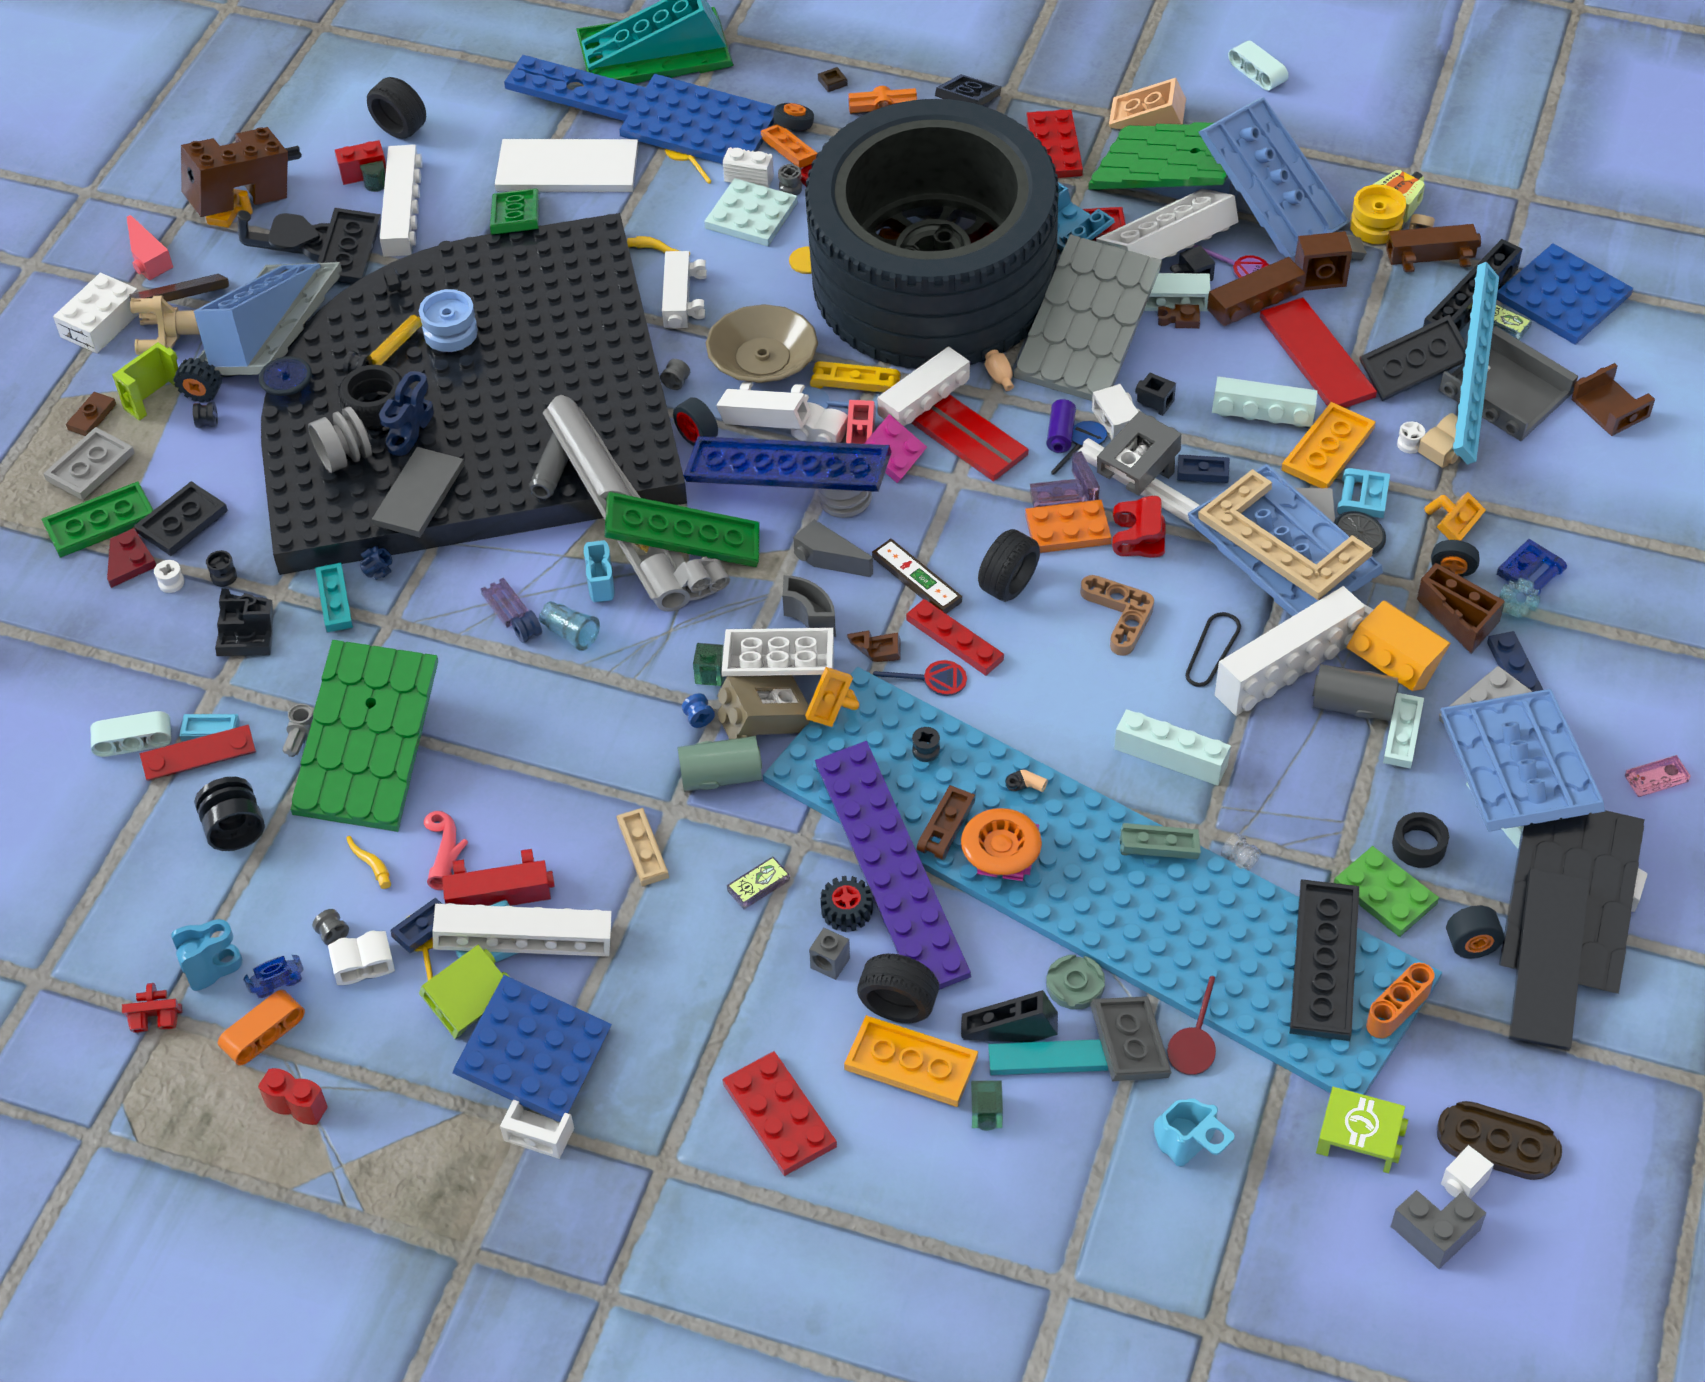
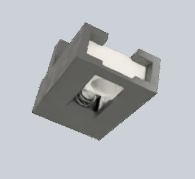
M1139 411L1097 456V473L1109 480L1114 474L1119 475L1129 481L1126 489L1139 496L1159 474L1169 479L1175 473V456L1181 451V433L1175 428L1168 427L1157 421L1153 416H1148Z

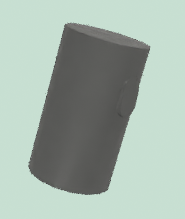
M1320 664L1319 673L1315 678L1312 708L1351 714L1360 718L1390 721L1398 677Z

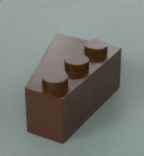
M1437 563L1421 578L1417 600L1471 654L1500 622L1505 604L1503 599Z

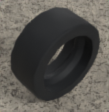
M1425 812L1407 814L1397 822L1392 840L1393 851L1401 861L1413 867L1428 868L1436 865L1445 856L1450 838L1448 828L1442 820L1432 814ZM1413 830H1421L1432 835L1438 843L1434 848L1421 850L1408 844L1404 839V834Z

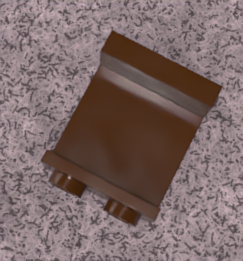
M1615 363L1605 368L1602 367L1587 377L1580 378L1574 385L1571 399L1611 436L1650 417L1655 398L1649 393L1635 399L1614 380L1618 367Z

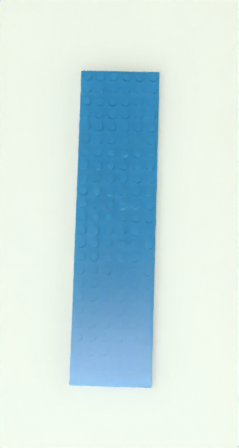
M856 667L851 673L853 680L849 689L854 691L859 701V708L851 710L841 707L832 727L810 721L763 774V782L841 824L817 770L815 760L867 741L916 851L918 841L949 785L975 794V803L952 842L945 860L936 858L935 854L928 851L926 853L917 851L925 871L1079 956L1093 959L1101 968L1198 1020L1209 977L1214 976L1215 982L1203 1024L1330 1094L1333 1086L1366 1095L1426 1002L1425 1000L1387 1038H1375L1367 1031L1366 1023L1372 1003L1412 964L1424 962L1357 928L1352 1033L1350 1041L1290 1034L1298 896L1200 846L1201 854L1198 859L1139 854L1122 855L1120 853L1121 844L1119 838L1123 823L1152 826L1162 825L859 667ZM921 727L934 728L940 735L939 756L930 762L919 761L912 753L913 733ZM1020 770H1027L1048 779V783L1043 792L1031 787L1019 791H1011L1006 787L1005 780L1009 774ZM1007 808L1025 814L1035 824L1040 825L1041 851L1032 864L1030 875L1024 874L1023 881L1005 879L1003 875L992 877L977 874V868L965 857L961 846L963 830L974 816L989 809ZM933 837L932 841L939 843L941 839ZM1430 966L1435 973L1431 988L1432 992L1439 982L1442 972Z

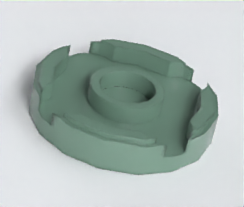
M1066 955L1058 958L1050 965L1046 976V988L1051 999L1058 1005L1068 1009H1085L1090 1007L1093 999H1101L1105 989V976L1100 965L1093 959L1086 956L1082 958L1076 957V955Z

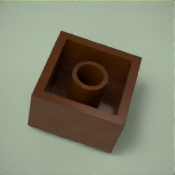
M1346 231L1298 236L1295 263L1306 273L1303 291L1347 287L1352 248Z

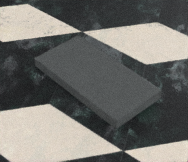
M417 447L372 518L373 525L420 538L465 465L464 459Z

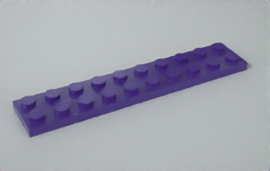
M864 741L816 759L817 770L867 885L871 889L873 899L897 954L910 957L927 966L936 976L939 982V990L971 978V971L868 742Z

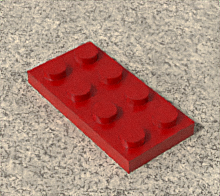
M1072 109L1027 112L1028 130L1047 149V154L1051 156L1052 163L1055 165V173L1058 178L1083 176V166Z
M775 1051L722 1079L724 1087L784 1176L837 1147L836 1139Z

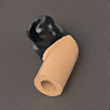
M1020 770L1009 774L1006 777L1005 783L1006 787L1011 791H1019L1031 787L1043 792L1047 786L1048 779L1027 770Z

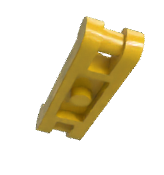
M818 361L813 367L814 374L811 376L810 386L819 389L825 386L884 393L900 381L901 373L899 370L892 368Z

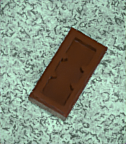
M93 392L66 423L67 429L86 436L95 427H98L115 407V399Z

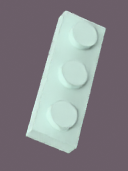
M1402 693L1396 694L1383 763L1411 769L1424 698Z

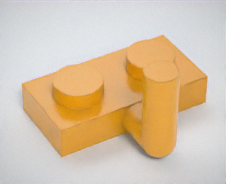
M234 189V210L206 216L207 224L229 228L238 211L245 210L251 215L253 210L248 192L246 190Z
M1469 492L1462 495L1456 504L1446 495H1441L1424 508L1428 515L1433 514L1441 507L1448 512L1437 525V528L1449 540H1462L1486 511Z
M825 667L805 714L807 720L832 727L841 707L851 710L859 708V701L854 691L849 689L853 680L851 674Z

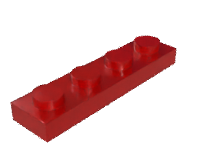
M925 599L906 614V621L985 676L1004 661V653Z

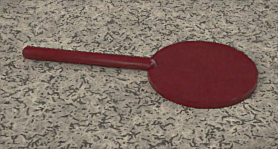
M1214 976L1209 977L1196 1027L1184 1028L1172 1036L1168 1044L1167 1053L1169 1061L1176 1070L1183 1074L1197 1075L1203 1073L1215 1060V1043L1212 1037L1201 1029L1215 982Z

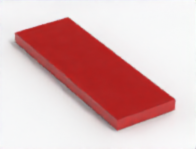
M1304 297L1260 311L1261 320L1312 387L1318 390V395L1327 406L1330 402L1347 408L1376 398L1377 391Z

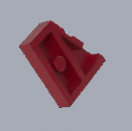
M134 528L110 539L107 580L111 588L156 567L154 558Z

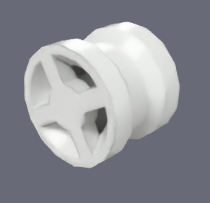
M1413 421L1403 423L1399 431L1398 448L1404 453H1417L1420 440L1425 435V428Z
M164 560L154 568V575L158 580V586L161 591L174 593L183 587L184 577L176 561Z

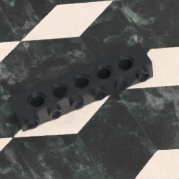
M1501 239L1425 318L1423 327L1450 315L1460 332L1471 320L1470 313L1472 312L1478 265L1484 262L1490 265L1499 276V290L1517 272L1523 249Z

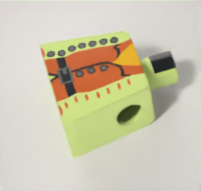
M1396 170L1374 183L1393 187L1403 194L1406 199V210L1403 217V222L1405 223L1422 202L1425 184L1424 177L1419 172L1409 175L1401 170Z

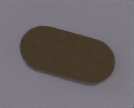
M1471 1101L1458 1102L1456 1105L1444 1109L1438 1120L1437 1137L1442 1147L1449 1154L1457 1158L1469 1145L1493 1163L1494 1170L1529 1180L1543 1179L1557 1169L1562 1157V1145L1547 1125Z

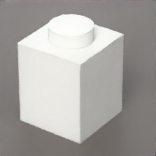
M1468 1145L1446 1168L1441 1185L1453 1197H1457L1463 1192L1471 1199L1489 1180L1494 1164Z

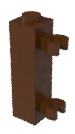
M1474 224L1389 231L1386 251L1391 265L1402 264L1404 272H1414L1413 263L1459 259L1461 267H1471L1470 258H1476L1477 248L1481 247V235L1476 232Z

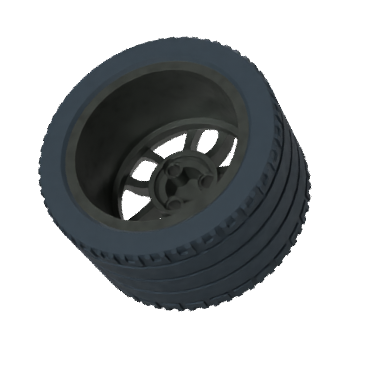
M921 99L888 105L858 117L832 136L823 145L822 150L818 152L816 159L812 162V169L809 170L806 180L805 200L814 298L818 309L821 310V316L823 319H826L827 325L833 328V332L839 335L841 340L850 344V347L870 356V358L894 366L914 369L922 366L948 346L969 360L970 365L986 361L985 355L989 351L998 350L999 353L1006 352L1012 346L1020 343V340L1025 339L1045 298V293L1057 265L1059 184L1058 176L1055 173V165L1052 163L1051 156L1047 154V149L1042 146V142L1035 138L1034 134L1027 130L1025 126L1003 113L982 105L950 99ZM941 214L939 219H927L914 224L907 219L919 215ZM957 217L975 221L971 227L965 230L952 223ZM883 227H890L899 232L900 235L896 240L886 239L879 236L876 232ZM989 230H993L992 233L986 236Z

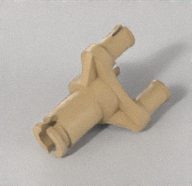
M163 296L131 298V313H139V318H142L140 325H158L159 336L157 339L151 340L135 339L136 355L142 354L157 342L166 348L172 349L180 335H200L194 310L179 311L178 307H172L167 303Z

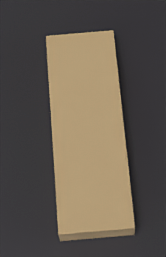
M640 808L617 815L619 828L641 886L668 879L669 874L644 809Z

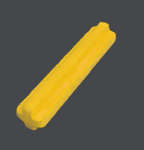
M411 315L370 354L373 365H382L422 326L419 316Z

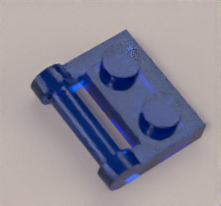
M1528 539L1498 567L1496 575L1522 590L1528 599L1534 600L1541 594V589L1556 575L1562 574L1567 569V564L1559 556ZM1544 563L1549 566L1534 582L1528 579Z

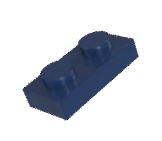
M1179 454L1177 480L1228 483L1230 458Z
M437 898L432 899L390 930L391 937L409 953H412L433 937L435 904H442Z

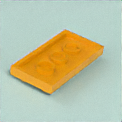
M1330 402L1284 460L1281 470L1319 488H1329L1375 429L1376 422Z
M866 1015L846 1058L844 1070L958 1107L977 1062L978 1051Z

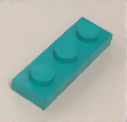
M337 563L316 567L326 632L353 628L342 564Z

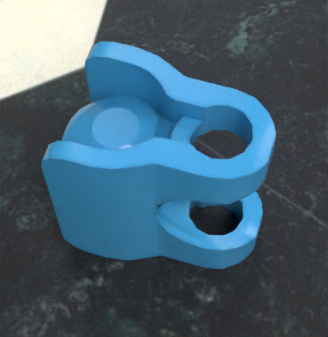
M216 919L202 925H188L178 928L171 933L177 950L176 956L193 991H199L211 986L219 978L237 971L242 965L243 959L237 946L231 944L233 933L229 923L225 920ZM225 931L220 937L211 938L213 933ZM226 956H234L230 962H220Z

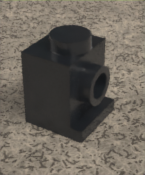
M1149 372L1146 378L1140 380L1136 386L1137 402L1158 410V414L1163 416L1175 401L1176 383Z

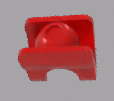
M1147 496L1136 501H1125L1116 504L1113 508L1115 523L1121 527L1131 528L1117 532L1113 536V551L1119 556H1142L1148 558L1163 556L1165 554L1166 524L1165 517L1162 515L1161 498L1159 496Z

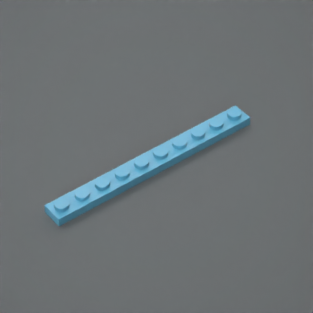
M1487 262L1478 265L1475 277V290L1472 312L1470 313L1468 343L1465 350L1466 358L1465 366L1463 367L1460 404L1458 405L1459 412L1456 423L1455 442L1453 443L1454 452L1467 465L1477 460L1499 276Z

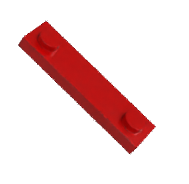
M248 724L139 754L146 780L150 781L255 753L256 749Z

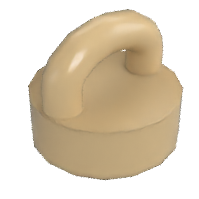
M1413 214L1409 229H1415L1416 226L1423 228L1433 227L1435 219L1426 215Z

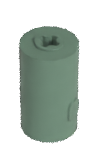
M756 736L714 742L705 741L694 745L677 747L684 792L699 789H716L720 786L762 780V761Z

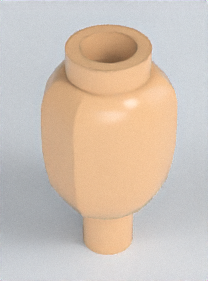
M998 350L989 351L985 355L986 361L984 364L990 377L996 383L1002 384L1005 391L1012 390L1014 388L1011 381L1013 371L1004 353H999Z

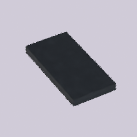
M1447 315L1360 356L1359 360L1379 397L1384 401L1465 363L1467 345L1451 316Z

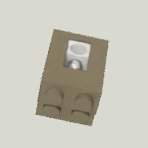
M792 675L727 676L717 695L719 702L722 704L717 716L729 739L763 734L800 733L810 722L805 716L809 705Z

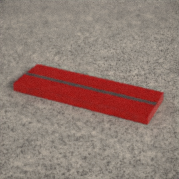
M950 394L934 404L930 410L920 414L911 423L993 482L1028 456L1029 449Z

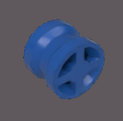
M693 694L682 703V710L688 716V721L692 727H704L715 717V711L708 705V699L704 694Z

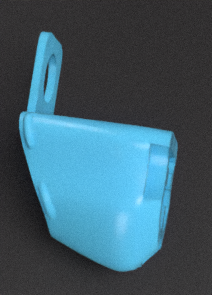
M1192 1098L1175 1101L1154 1122V1133L1158 1147L1173 1160L1176 1166L1187 1164L1203 1147L1214 1155L1220 1154L1233 1142L1235 1135L1217 1120V1106L1206 1105ZM1216 1129L1224 1135V1140L1220 1144L1210 1143Z

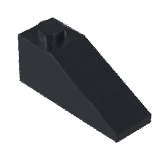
M1043 990L962 1013L961 1037L963 1040L1034 1042L1058 1035V1011Z

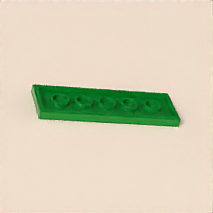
M609 492L607 495L604 538L757 567L759 563L760 522L613 492Z

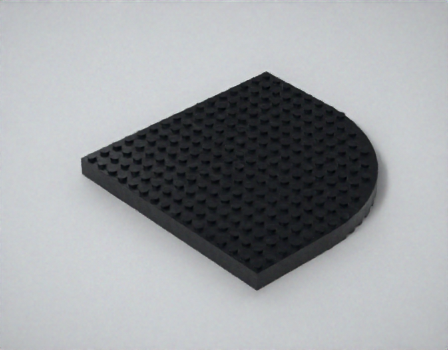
M620 213L539 225V229L499 234L490 233L451 242L442 241L438 246L418 251L387 264L366 275L335 296L303 326V330L289 345L288 352L284 357H297L309 364L312 370V378L309 384L300 392L292 395L276 396L266 392L261 415V447L272 549L279 575L311 570L316 567L337 563L345 564L362 561L364 558L361 554L375 546L378 549H386L390 555H397L604 518L570 459L552 496L541 499L534 496L530 491L529 483L553 433L543 412L553 399L559 395L569 397L581 408L601 437L614 461L641 498L673 505L687 504L685 480ZM395 268L400 275L402 287L401 290L390 293L387 289L383 272L384 270ZM450 289L467 294L474 306L478 328L477 337L471 345L454 352H441L432 349L425 341L421 326L382 364L397 371L402 378L410 371L422 372L427 376L428 389L424 399L432 401L434 415L425 428L419 427L418 439L411 450L402 456L390 454L386 445V437L390 428L366 429L372 455L367 458H363L360 455V461L354 462L346 454L347 466L330 473L316 452L309 434L308 423L326 417L334 426L333 413L339 412L342 415L338 391L340 383L347 376L343 371V363L347 353L355 351L361 356L363 354L370 355L411 315L414 314L420 317L419 308L421 302L428 295L436 291ZM296 363L279 364L276 366L268 386L278 390L296 387L305 379L307 371L303 366ZM419 381L413 382L409 387L414 390ZM380 391L367 393L360 397L358 401H378L389 393ZM400 437L395 446L402 444L405 439ZM417 447L462 458L465 464L420 538L378 527L372 523L374 514Z

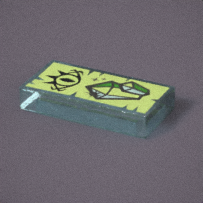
M1496 304L1493 328L1497 326L1520 340L1531 327L1532 320Z

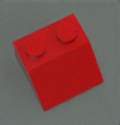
M380 140L335 149V157L343 185L386 176V162Z

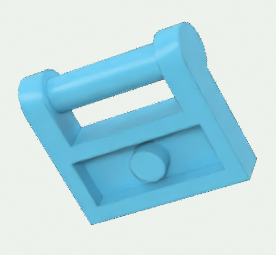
M1353 468L1345 469L1342 475L1344 482L1342 498L1338 503L1337 512L1342 514L1349 511H1359L1372 517L1384 518L1390 474ZM1356 482L1362 483L1359 502L1352 501L1354 484Z

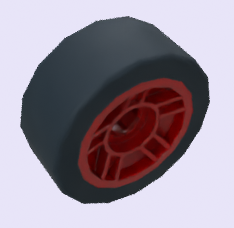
M690 397L674 408L673 419L677 430L692 446L701 448L718 436L717 421L703 401Z

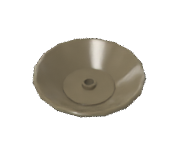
M767 304L742 307L724 315L711 327L705 342L708 358L720 372L737 380L755 383L779 381L800 372L814 358L818 346L815 328L803 315L786 307Z

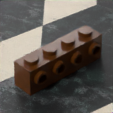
M1286 257L1209 291L1207 310L1223 326L1237 322L1248 315L1257 313L1266 307L1303 292L1306 273L1290 257Z

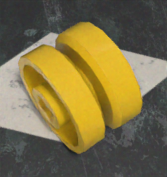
M1373 184L1357 191L1353 201V212L1350 220V229L1353 234L1367 243H1387L1389 231L1402 230L1403 217L1406 210L1405 197L1400 191L1387 185Z

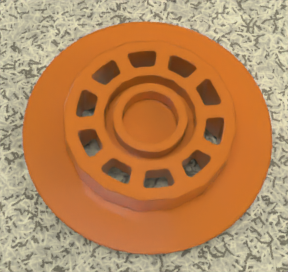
M995 808L977 814L967 823L961 836V846L965 857L979 870L994 875H1010L1025 870L1035 862L1041 851L1042 838L1036 824L1025 814L1012 809Z

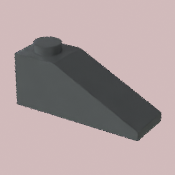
M815 519L793 537L794 554L798 559L806 561L813 567L866 577L873 575V557Z

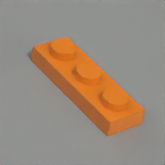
M777 124L761 130L762 140L794 165L802 168L812 164L813 160L816 159L818 153L786 128Z

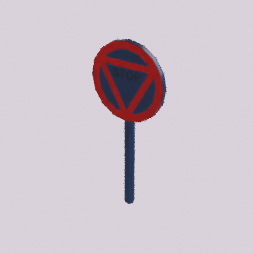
M940 660L930 664L926 668L924 675L873 672V675L876 677L925 680V684L931 691L943 696L955 695L961 692L967 682L965 670L959 664L948 660Z

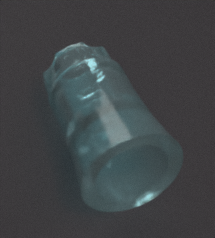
M552 601L547 602L539 615L540 623L544 624L548 630L567 640L580 651L588 649L594 643L599 633L600 622L597 617L578 612L563 604H556Z

